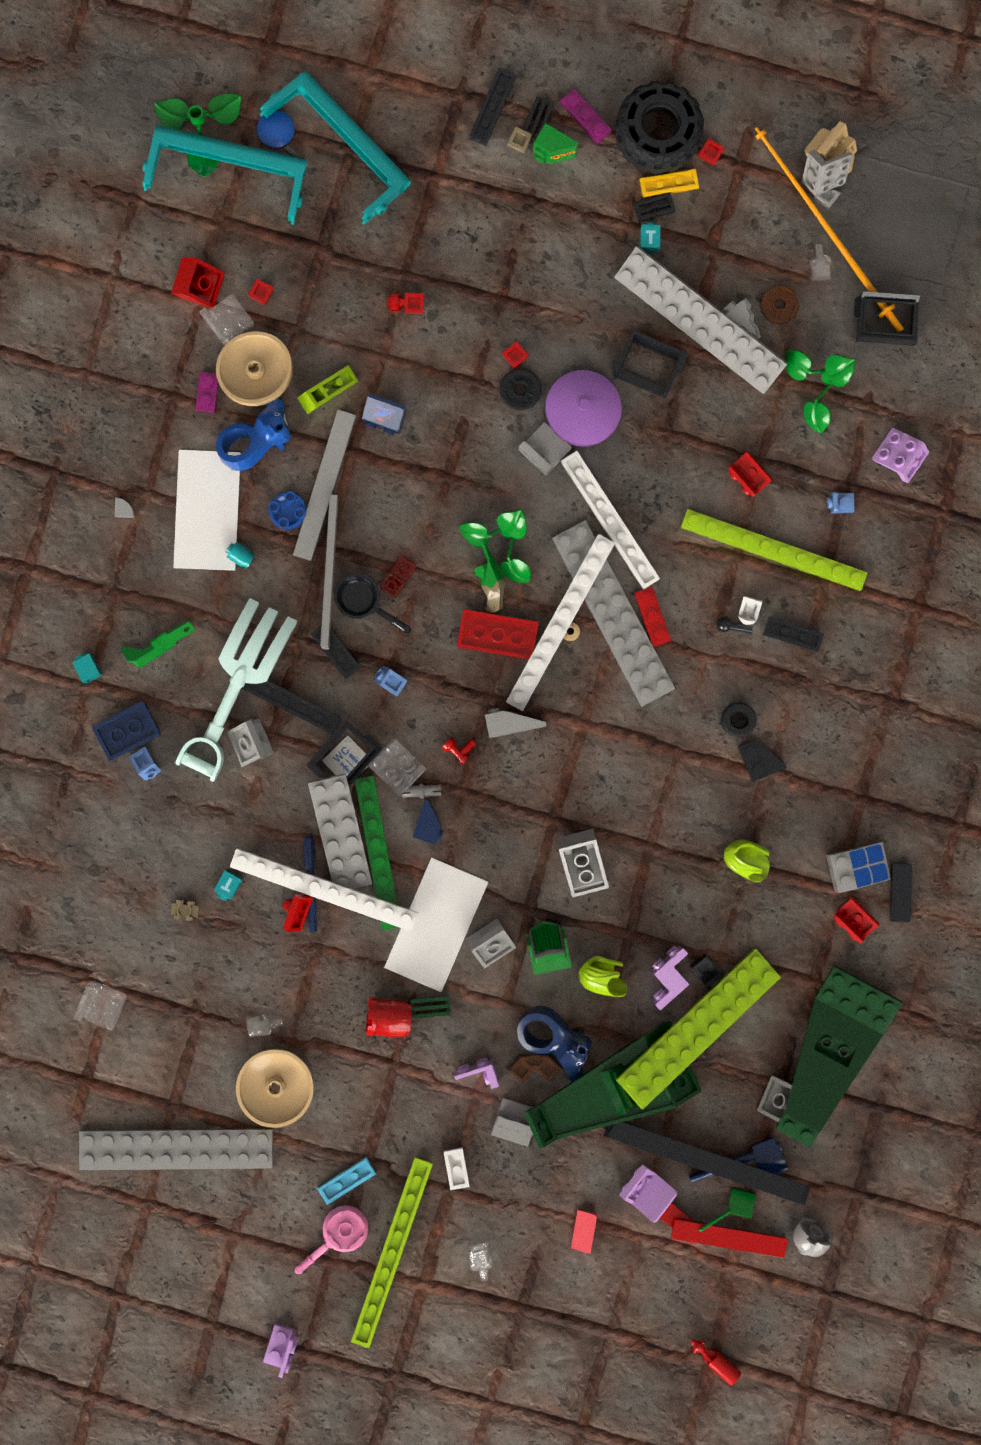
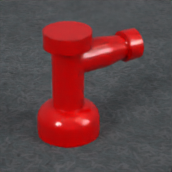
M451 737L441 748L445 752L450 751L455 755L462 765L469 758L467 753L476 743L470 739L459 750L455 746V740Z

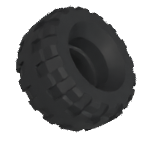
M657 80L650 81L647 85L642 86L641 84L631 94L626 96L617 114L615 134L618 148L629 163H633L637 169L643 172L646 170L652 172V174H661V172L670 173L676 171L691 160L702 140L704 118L700 110V104L696 98L689 94L690 91L684 87L676 86L674 82L666 81V83H660ZM652 112H665L676 121L678 126L677 133L667 140L653 139L642 128L643 118Z

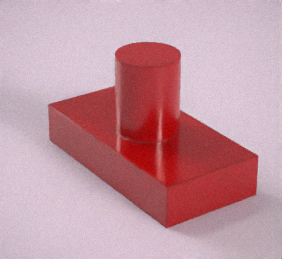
M298 894L294 895L293 900L287 899L284 901L282 907L288 912L283 925V929L286 932L302 931L313 901L312 896Z

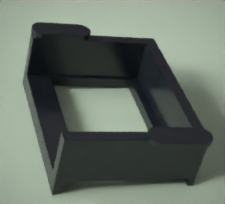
M863 291L860 296L855 298L854 316L858 318L856 342L915 346L917 343L920 295ZM867 302L912 305L909 334L865 331Z
M632 330L624 351L618 353L614 362L613 370L615 373L613 377L666 399L677 371H681L684 367L688 353ZM632 343L676 361L666 387L622 370Z
M346 720L307 763V767L319 778L330 777L316 763L348 729L370 748L368 753L347 775L350 786L379 754L382 746L370 735L364 736Z

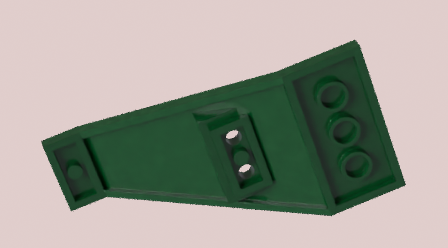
M833 965L815 995L786 1109L776 1124V1130L808 1147L812 1146L903 1004L902 1000ZM826 1039L830 1040L829 1043H824L823 1041ZM844 1048L847 1049V1052L843 1053L840 1050Z
M671 1021L664 1022L640 1036L539 1104L525 1111L524 1115L539 1148H544L560 1138L676 1108L702 1092L690 1065L644 1109H641L616 1081L617 1077L672 1026Z

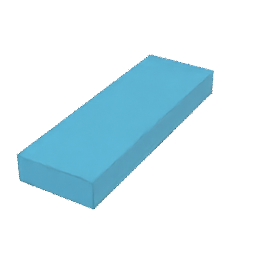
M366 1156L318 1186L317 1189L328 1205L374 1176L377 1172Z

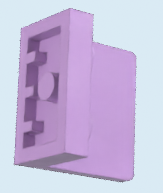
M892 428L872 459L897 472L902 481L909 483L929 454V451L924 442Z
M487 1057L477 1060L476 1064L471 1066L469 1064L461 1065L455 1071L456 1080L483 1071L486 1085L490 1084L491 1089L499 1087V1079L492 1059L488 1060Z
M275 1323L263 1362L280 1367L281 1370L278 1377L282 1378L284 1372L288 1373L293 1358V1355H290V1353L294 1354L299 1337L296 1336L297 1329Z

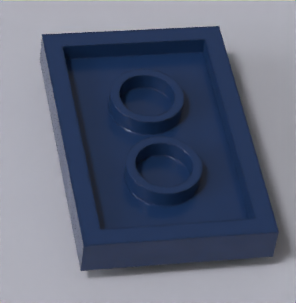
M144 701L92 727L109 761L161 735Z

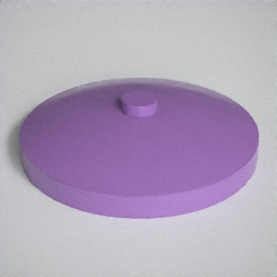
M577 370L560 377L551 387L545 403L546 419L552 431L561 440L571 445L582 447L593 446L606 440L616 429L622 412L621 399L615 386L603 375L589 370Z

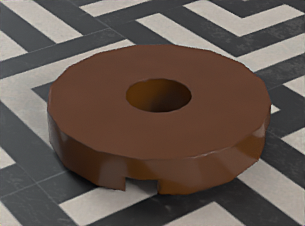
M781 285L768 289L760 303L761 313L765 319L778 325L792 320L799 307L795 292ZM775 301H783L784 308L781 310L777 309L774 305Z

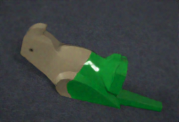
M482 540L480 542L488 563L475 568L474 574L481 579L482 589L488 598L485 610L489 613H494L502 609L506 582L495 558L492 557L485 541Z

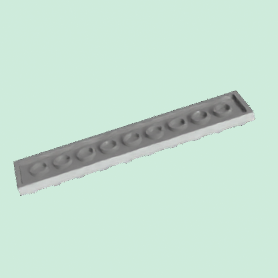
M639 246L635 247L615 275V279L762 394H765L788 364Z
M586 520L552 538L573 579L595 541V537ZM606 559L584 601L642 707L674 690L675 687Z
M273 1128L79 1131V1170L273 1168Z

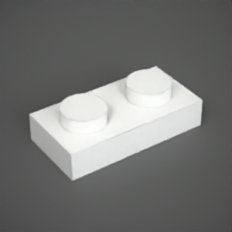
M463 1147L444 1150L450 1190L469 1187Z

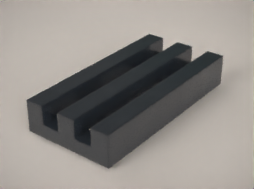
M536 96L523 130L533 134L532 137L537 138L545 123L547 124L554 103L547 102L546 99L542 100ZM538 104H541L531 131H529L528 129L535 114V111L537 109ZM546 106L548 110L537 134L535 131Z
M670 193L633 204L638 223L675 213ZM668 199V202L642 210L639 209V207ZM670 206L668 209L641 216L642 214Z

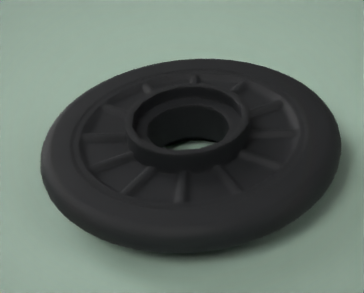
M514 369L503 377L500 384V395L504 403L510 408L526 410L538 402L541 396V383L533 372L527 369ZM519 384L524 385L526 392L518 394L515 391V387Z

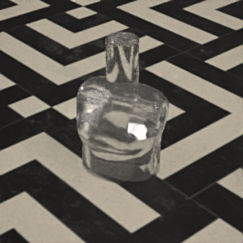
M822 244L815 245L816 256L809 260L812 281L829 280L832 278L831 257L824 256Z
M268 1014L246 1018L249 1038L271 1035L272 1027L283 1025L282 1018L271 1020Z
M476 1244L470 1246L467 1250L470 1268L473 1271H479L481 1280L487 1281L489 1279L487 1269L492 1267V1260L488 1253L487 1245Z

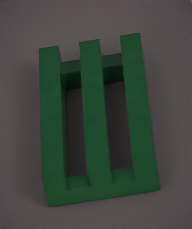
M449 995L411 999L412 1019L451 1015ZM446 1001V1004L415 1007V1003ZM446 1008V1011L416 1014V1011Z

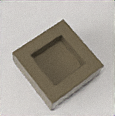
M515 127L507 146L525 154L533 134Z

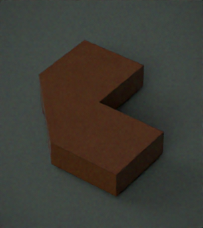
M548 1054L520 1055L508 1068V1071L521 1083L534 1070L550 1082L562 1067Z

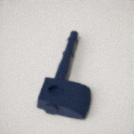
M307 835L304 839L305 868L307 873L315 875V838H313V835ZM313 897L308 911L309 932L317 931L316 898Z
M773 1137L751 1144L752 1152L733 1158V1160L745 1164L755 1161L757 1168L777 1175L789 1169L780 1152L782 1151L780 1143L775 1142ZM700 1171L689 1175L691 1183L714 1174Z

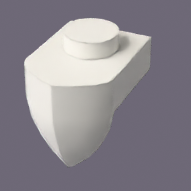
M744 596L738 615L739 620L745 625L754 624L758 619L763 601Z

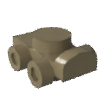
M176 900V903H172L171 915H174V919L182 920V916H186L185 920L193 921V917H198L199 906L195 905V901H187V904H183L184 900Z

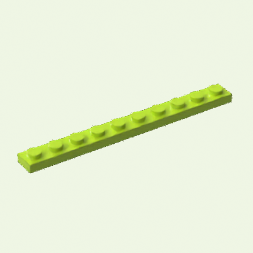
M687 509L681 525L682 529L858 591L862 590L868 573Z
M414 1157L351 1339L352 1343L369 1348L433 1162Z

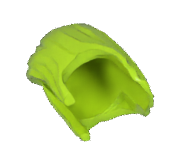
M735 840L725 848L724 861L732 871L753 882H762L769 872V860L765 855L769 856L770 852L767 848L754 842Z
M594 956L585 961L581 966L579 980L585 989L612 997H622L627 994L626 982L618 978L621 975L620 972L614 971V966L623 967V962Z

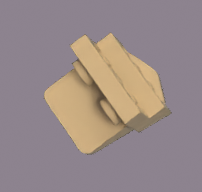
M839 121L831 131L825 128L820 129L805 148L806 156L808 152L815 150L825 161L850 152L852 154L848 172L850 173L853 168L854 154L857 152L855 139L848 136L846 124Z

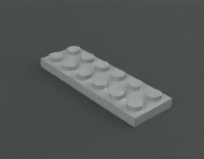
M346 773L309 781L308 786L332 882L351 889L372 885L371 874Z

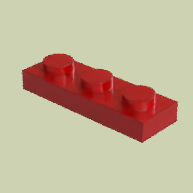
M653 587L635 592L634 596L652 646L655 647L670 642L671 639Z

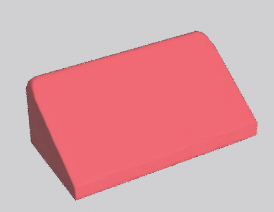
M577 1209L571 1243L572 1249L591 1253L597 1219L596 1212Z

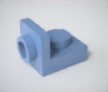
M832 492L830 497H827V508L830 509V514L854 513V493Z
M383 666L375 674L374 682L393 695L398 696L407 680Z
M146 747L129 756L138 775L145 781L154 778L161 772L160 767L155 763Z

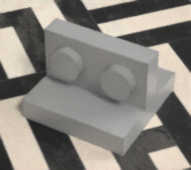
M260 718L246 721L227 732L241 767L274 754Z
M498 918L466 938L470 950L484 969L517 948Z
M503 1097L491 1135L528 1147L533 1133L524 1112L533 1106Z

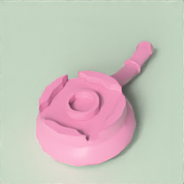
M350 1205L338 1206L331 1210L325 1217L322 1227L325 1244L297 1265L295 1272L297 1274L303 1273L329 1247L340 1252H350L361 1247L369 1231L368 1221L364 1213Z

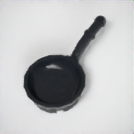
M352 573L343 577L338 582L334 591V601L338 610L343 615L352 619H362L376 612L390 622L391 625L402 630L403 633L408 634L411 632L409 625L400 621L398 617H394L383 609L378 608L380 592L377 584L369 576L362 573Z

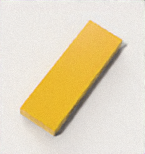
M696 169L644 177L639 180L643 199L667 193L672 194L699 189Z

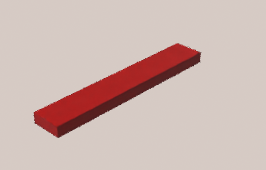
M674 1218L671 1239L781 1258L785 1257L788 1240L786 1237L718 1225H711L700 1232L699 1228L706 1223Z

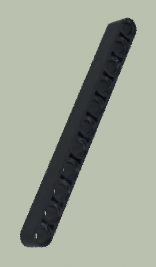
M625 1122L606 1126L603 1135L624 1144L802 1205L806 1204L811 1188L809 1185Z

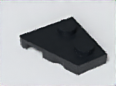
M757 740L738 746L752 782L787 769L784 763Z

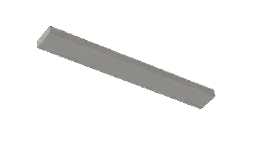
M337 410L293 556L309 561L313 559L329 507L330 496L333 494L356 419L354 414Z
M331 495L329 500L320 643L321 648L329 650L338 495Z

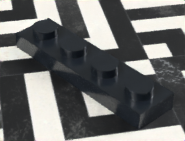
M498 68L469 135L470 140L487 146L515 82V74Z

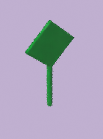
M731 1189L728 1210L699 1228V1231L702 1232L728 1214L751 1219L756 1194Z

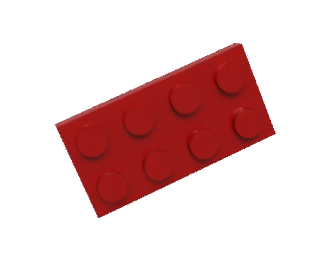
M463 609L457 647L529 660L534 652L539 622Z

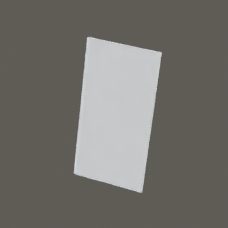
M179 450L173 568L235 571L236 563L227 558L228 553L225 551L231 542L233 544L237 542L240 471L231 470L220 460L217 451ZM228 452V455L233 456L241 454L240 452Z
M431 858L409 908L419 912L413 930L411 932L403 928L400 929L384 968L442 992L488 882Z

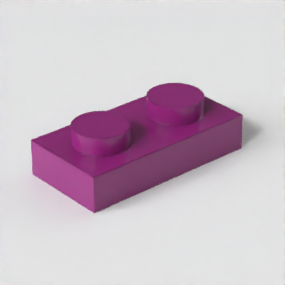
M200 372L196 411L216 412L219 382L215 373Z

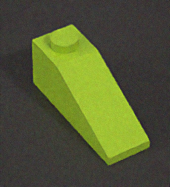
M348 365L307 390L297 399L306 413L309 414L356 384L358 379Z

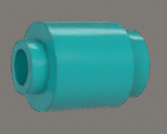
M231 542L225 551L228 553L227 558L240 567L244 566L247 568L255 557L251 550L239 542L235 544Z

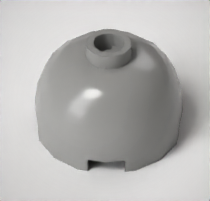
M802 1218L794 1229L793 1240L802 1255L818 1257L830 1248L833 1238L825 1227L821 1229L814 1224L816 1221L810 1218Z

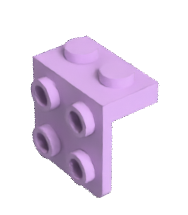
M642 1164L634 1172V1176L629 1183L624 1185L619 1196L634 1205L650 1221L657 1222L677 1196V1191L652 1169Z

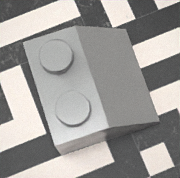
M771 1076L757 1111L778 1122L786 1109L792 1083Z

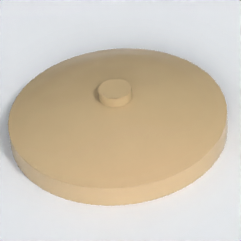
M259 331L246 332L234 337L223 347L216 363L217 380L224 393L233 401L246 406H260L277 399L288 387L293 373L292 359L283 342L269 333Z
M268 1049L252 1056L240 1070L236 1082V1096L244 1114L253 1122L271 1128L287 1126L297 1121L307 1111L314 1093V1081L307 1064L296 1054L284 1049Z

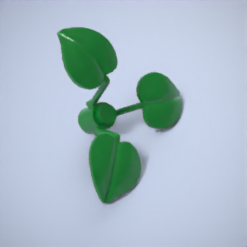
M223 94L214 97L208 104V109L212 114L208 113L207 110H203L198 105H193L188 109L187 104L183 100L175 98L155 102V110L158 119L165 127L179 130L182 128L183 122L188 121L190 118L191 123L197 127L198 134L202 135L200 126L204 124L205 116L215 117L219 124L228 125L233 123L238 118L240 112L241 96L237 94ZM192 154L187 155L190 168L202 177L213 173L219 163L218 160Z
M788 350L785 352L784 357L788 363L786 370L791 378L802 381L806 379L807 373H821L822 381L827 384L817 396L815 402L809 401L805 403L803 408L804 419L809 427L818 433H823L830 424L831 412L824 403H819V400L833 384L837 387H842L850 381L855 369L856 359L834 354L826 359L825 368L809 370L812 366V361L807 354L799 350Z
M523 509L501 513L497 517L499 527L491 533H488L485 525L478 522H466L460 525L459 530L463 537L475 547H482L480 542L482 540L488 545V537H492L500 530L504 537H511L507 554L508 561H502L501 570L508 579L514 582H530L531 570L529 565L522 559H511L514 540L523 538L527 532V523Z

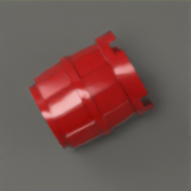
M369 997L366 1036L378 1035L387 1038L409 1036L412 1005L395 999L386 1000Z

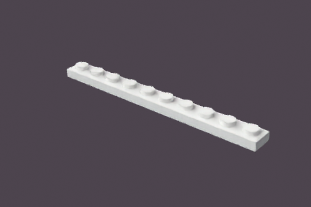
M600 534L597 535L506 703L521 711L524 710L615 544L613 541Z
M236 848L230 865L231 868L411 932L419 913Z

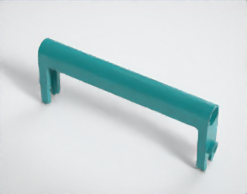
M304 71L282 90L274 92L269 100L260 108L262 112L259 115L268 118L298 94L317 111L389 187L362 212L364 214L362 224L364 225L377 214L381 215L387 209V205L409 187L411 180L308 71Z
M155 126L148 161L145 160L143 164L145 175L142 187H144V191H147V188H152L161 149H171L294 178L288 211V221H291V225H294L297 208H301L303 197L300 194L307 160L169 127Z

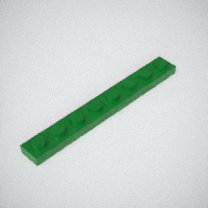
M374 776L355 779L375 894L377 898L397 905ZM381 921L382 930L398 928Z

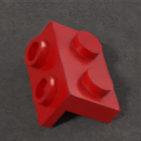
M749 451L728 467L729 475L732 479L738 480L742 485V490L752 497L773 480Z
M853 896L842 904L833 916L837 925L844 927L848 931L849 936L860 944L880 924Z

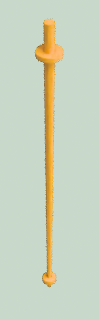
M756 127L755 130L758 133L756 139L763 140L868 292H878L765 138L767 132L765 130L760 131ZM876 302L882 310L878 315L879 318L886 316L897 333L903 331L904 327L892 312L896 306L894 304L888 306L886 303Z

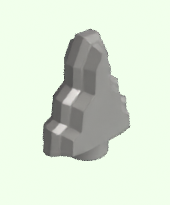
M744 298L737 304L734 301L730 302L722 312L759 340L761 338L760 331L754 323V314L751 311L752 305L748 299Z

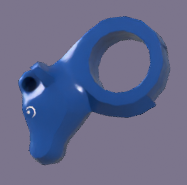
M277 398L267 403L266 408L258 415L255 425L233 424L219 434L216 449L220 460L227 467L236 471L247 470L253 467L272 446L276 445L281 451L285 449L283 443L290 440L291 434L285 416L283 401ZM240 438L251 439L250 445L245 452L235 456L228 455L229 447L234 441Z

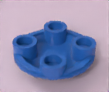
M275 111L268 118L262 116L257 124L259 139L265 145L275 149H281L288 144L295 132L292 119L282 111Z
M292 491L278 494L268 505L271 521L281 529L298 527L306 516L304 500Z

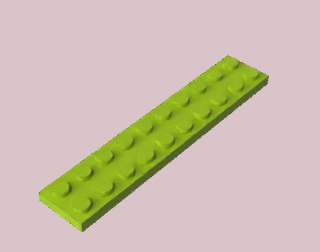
M753 949L617 1077L616 1081L641 1109H644L781 977L758 950Z

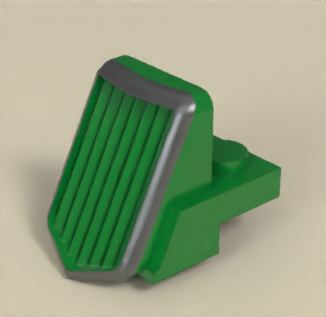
M541 921L529 930V934H526L534 975L572 967L564 927H560L557 923Z

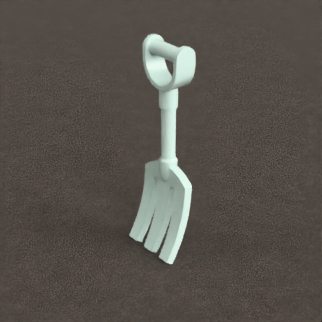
M249 598L218 658L224 670L231 676L230 685L204 736L188 741L181 749L176 760L177 765L180 766L182 763L211 777L210 781L215 782L223 767L224 751L218 741L240 689L244 687L245 683L258 684L268 681L283 648L297 624V620L289 616L287 617L258 669H254L253 667L278 615V611L269 607L248 641L239 660H235L234 658L259 606V602ZM199 741L210 744L217 753L218 760L216 766L188 754V749L192 744Z

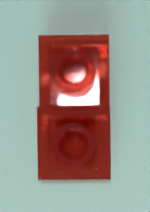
M401 555L381 584L380 589L396 598L418 565Z

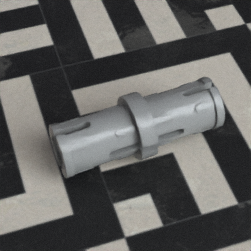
M441 784L402 786L403 798L420 797V799H424L427 796H441Z

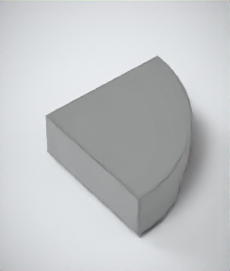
M828 190L814 196V199L829 210L841 193L837 190Z
M115 498L114 517L135 518L134 511L129 503L123 499Z

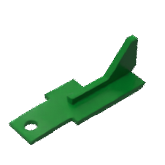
M186 621L170 632H163L150 640L151 645L144 650L122 647L121 650L129 663H133L137 668H142L176 646L175 642L186 637L196 629L189 621Z

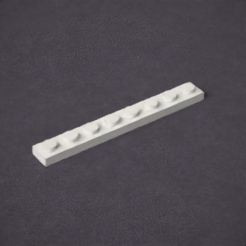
M576 451L561 460V464L611 541L615 543V547L642 589L644 590L660 579L579 453Z

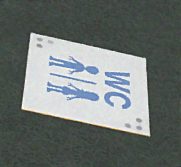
M347 736L322 761L335 775L346 773L347 776L366 753Z

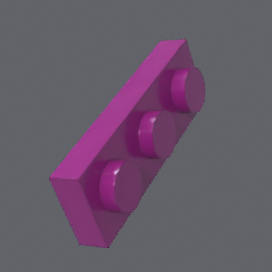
M572 89L560 100V104L597 145L612 133V129L575 89Z

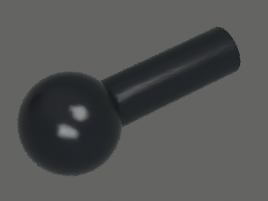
M722 617L717 621V628L721 632L734 630L752 634L753 626L733 623L727 617Z

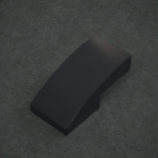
M706 954L690 965L708 990H711L723 978Z

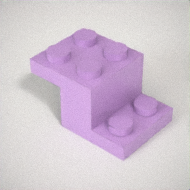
M675 945L666 952L668 956L663 960L661 958L652 965L653 969L651 971L666 987L664 990L662 988L653 995L654 999L652 1001L659 1010H662L689 985L674 968L676 964L688 955L680 945L678 947Z

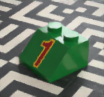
M546 123L533 144L534 158L540 163L545 162L547 164L573 159L576 157L578 150L577 141Z

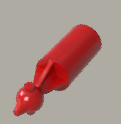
M691 1340L694 1348L692 1351L694 1353H702L709 1368L730 1386L736 1383L741 1376L739 1369L718 1351L705 1348L704 1344L706 1342L704 1340Z

